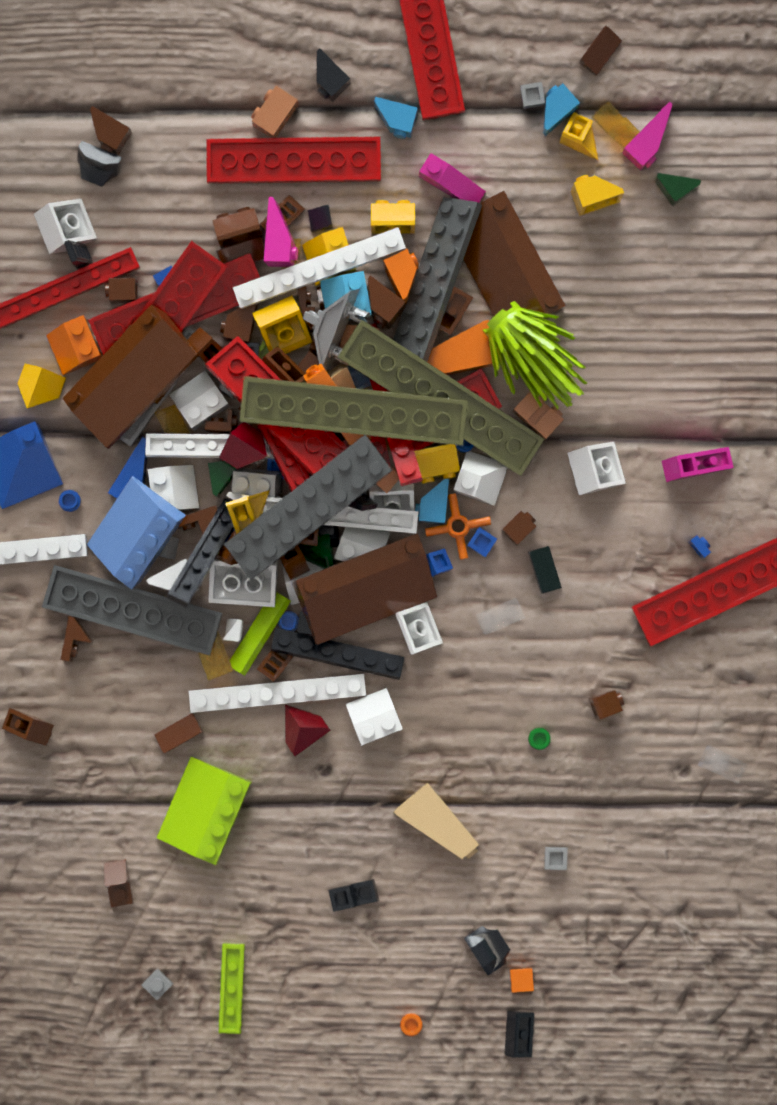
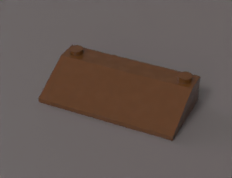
M505 191L481 202L482 207L463 260L492 315L495 316L502 309L508 311L512 308L510 303L516 301L521 308L551 315L563 311L566 305Z
M150 305L62 399L72 413L107 449H110L199 355L167 313Z
M418 533L305 576L292 583L316 645L437 598L426 553Z

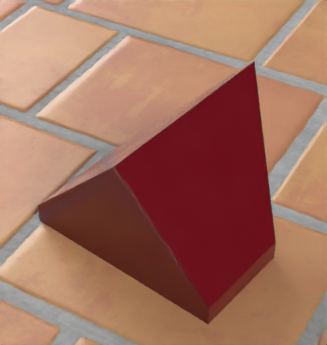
M242 422L230 433L219 456L221 460L237 470L268 457L262 433L245 422Z
M285 704V742L293 755L297 756L331 730L321 716Z

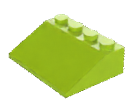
M191 756L157 835V839L199 859L217 865L252 781Z

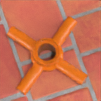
M456 493L449 494L448 500L451 517L445 525L425 528L426 537L448 533L451 537L456 538L459 559H467L468 554L464 536L468 534L471 528L491 525L490 516L468 520L463 515H460ZM454 521H461L464 524L462 532L453 531L452 523Z

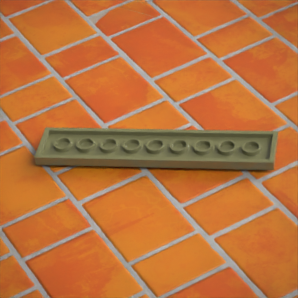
M363 320L359 322L337 357L390 392L468 400L464 440L519 476H522L544 441V438Z
M244 376L240 422L463 445L468 400Z

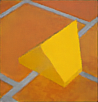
M573 112L559 143L598 160L592 129L593 121Z
M24 364L18 381V387L26 408L59 399L66 378L42 367Z
M269 491L226 503L236 534L262 515Z

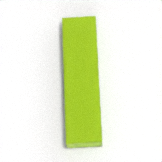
M276 592L275 607H262L229 660L228 666L240 674L246 675L291 600Z
M222 944L218 1033L241 1034L245 944Z

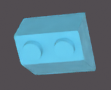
M364 271L344 274L320 281L325 309L349 291L360 289L354 306L369 312V317H371L372 312Z

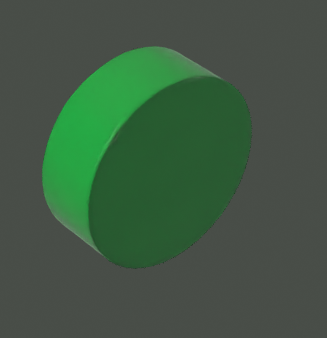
M535 728L529 733L528 742L532 748L543 750L550 744L551 738L547 730Z

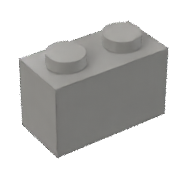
M239 468L233 471L232 493L254 495L269 491L268 497H276L282 492V473L279 471Z

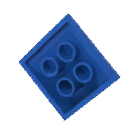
M34 421L0 437V505L2 509L63 485L40 425Z

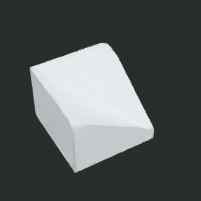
M227 619L223 640L240 642L242 640L244 621L240 619Z

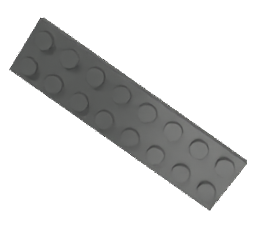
M443 197L408 301L405 304L393 338L395 342L428 362L482 207L478 202Z
M364 435L224 545L250 580H253L393 470L369 438Z
M56 565L53 567L42 607L210 656L223 613L189 604L186 608L161 595L137 588L130 589L123 584Z

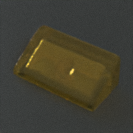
M176 404L155 412L165 434H190Z
M218 631L211 656L198 652L208 681L233 671Z

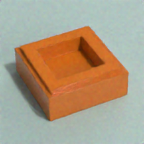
M532 968L510 969L511 992L534 991Z

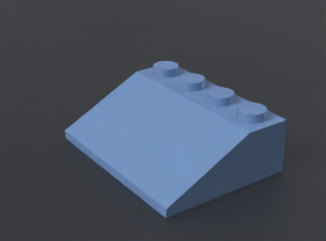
M132 476L87 543V546L115 578L130 589H133L141 583L186 515Z

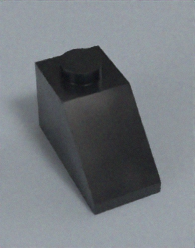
M319 48L317 50V92L325 100L329 98L333 102L351 85V79Z

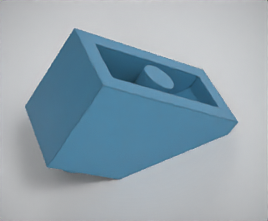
M563 83L559 87L553 86L546 93L543 125L545 136L579 108L580 102Z
M375 97L374 106L389 132L400 139L411 138L418 108Z
M449 479L441 481L421 498L420 504H416L415 511H418L419 522L445 525Z

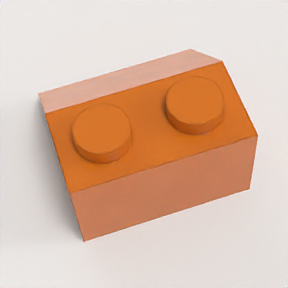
M408 249L383 260L384 270L397 296L404 300L405 304L408 301L414 284L417 269H419V263L415 254H410Z
M84 315L61 324L46 335L63 376L95 363L102 357L88 320Z

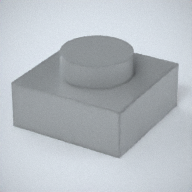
M542 82L520 85L523 109L545 105Z
M545 847L544 869L567 870L568 848Z
M157 968L142 986L158 1000L173 985V982Z

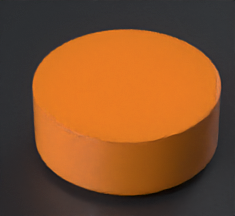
M415 1013L405 1014L401 1019L400 1028L405 1035L416 1036L422 1030V1020Z

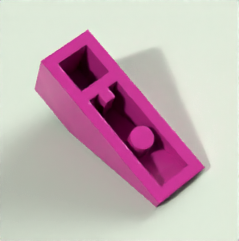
M671 102L623 149L622 154L640 171L645 166L647 168L651 167L657 160L655 156L673 105Z
M430 153L419 171L421 179L454 199L479 203L486 193L485 190L453 166Z
M269 197L264 262L268 267H291L298 260V248L294 243L277 201L274 197Z
M729 447L678 455L662 460L666 482L734 468Z

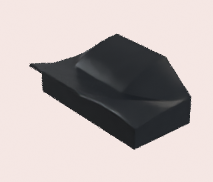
M81 141L77 153L81 179L103 187L111 178L117 177L122 157Z
M480 926L464 937L488 976L506 964V958L511 950L498 930H490Z

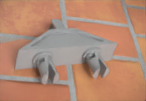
M360 289L349 291L323 311L318 310V313L311 310L305 311L303 320L313 324L312 329H314L313 335L319 364L324 366L326 371L331 369L334 359L346 364L337 357L343 349L339 347L348 320L352 319L358 323L363 320L368 323L363 317H369L370 313L354 306Z

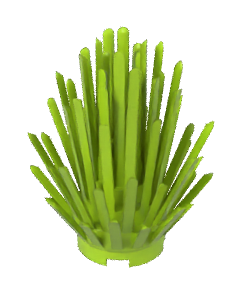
M516 301L511 302L512 308L508 311L502 309L487 323L489 328L483 329V332L489 338L495 378L498 376V370L501 365L506 384L509 385L510 391L514 395L516 390L507 368L508 365L511 374L514 375L516 380L519 379L517 372L519 373L540 408L542 407V403L538 398L540 395L545 401L548 397L557 410L559 406L554 401L555 397L553 395L561 400L566 407L572 406V398L567 392L576 393L578 396L584 395V392L572 377H576L583 384H588L572 369V363L578 368L586 369V367L576 360L575 356L556 343L560 342V339L555 336L558 333L574 340L576 339L573 337L574 334L556 326L557 324L543 319V317L557 319L560 316L521 308Z

